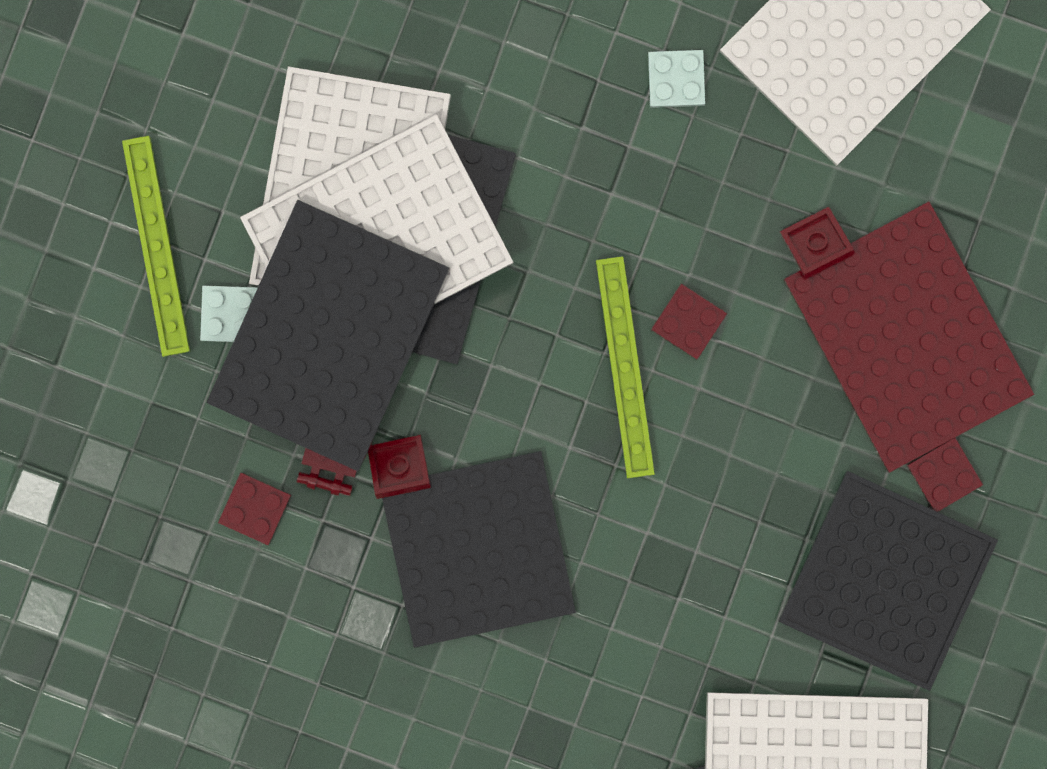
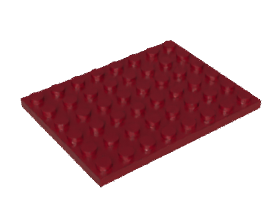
M929 201L852 242L851 245L855 254L807 279H805L801 270L784 279L787 288L888 473L1035 395Z

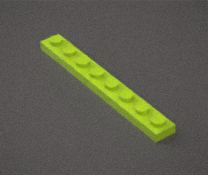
M144 136L123 140V149L162 357L191 352L151 137Z
M622 256L596 260L627 478L655 475L624 258Z

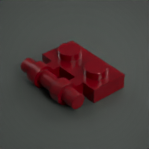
M305 448L301 464L312 466L310 474L299 472L297 483L305 484L307 488L313 490L315 488L331 491L332 495L339 496V494L350 496L353 486L343 483L344 476L347 475L355 478L357 471ZM324 469L335 472L334 481L319 477L320 470Z

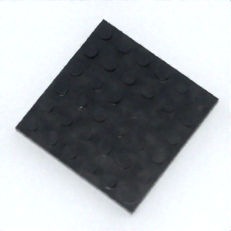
M541 451L429 475L431 488L382 498L414 648L576 613Z
M846 471L778 622L930 691L998 540Z

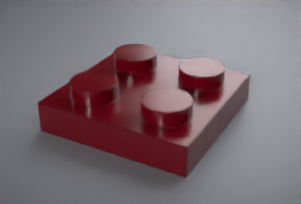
M829 207L780 231L782 239L805 279L855 254L851 243Z
M681 284L651 331L697 360L727 313Z
M421 435L370 446L368 456L376 499L431 488Z
M956 438L947 441L906 465L930 507L936 512L983 486Z
M240 473L218 523L269 545L291 495L244 473Z

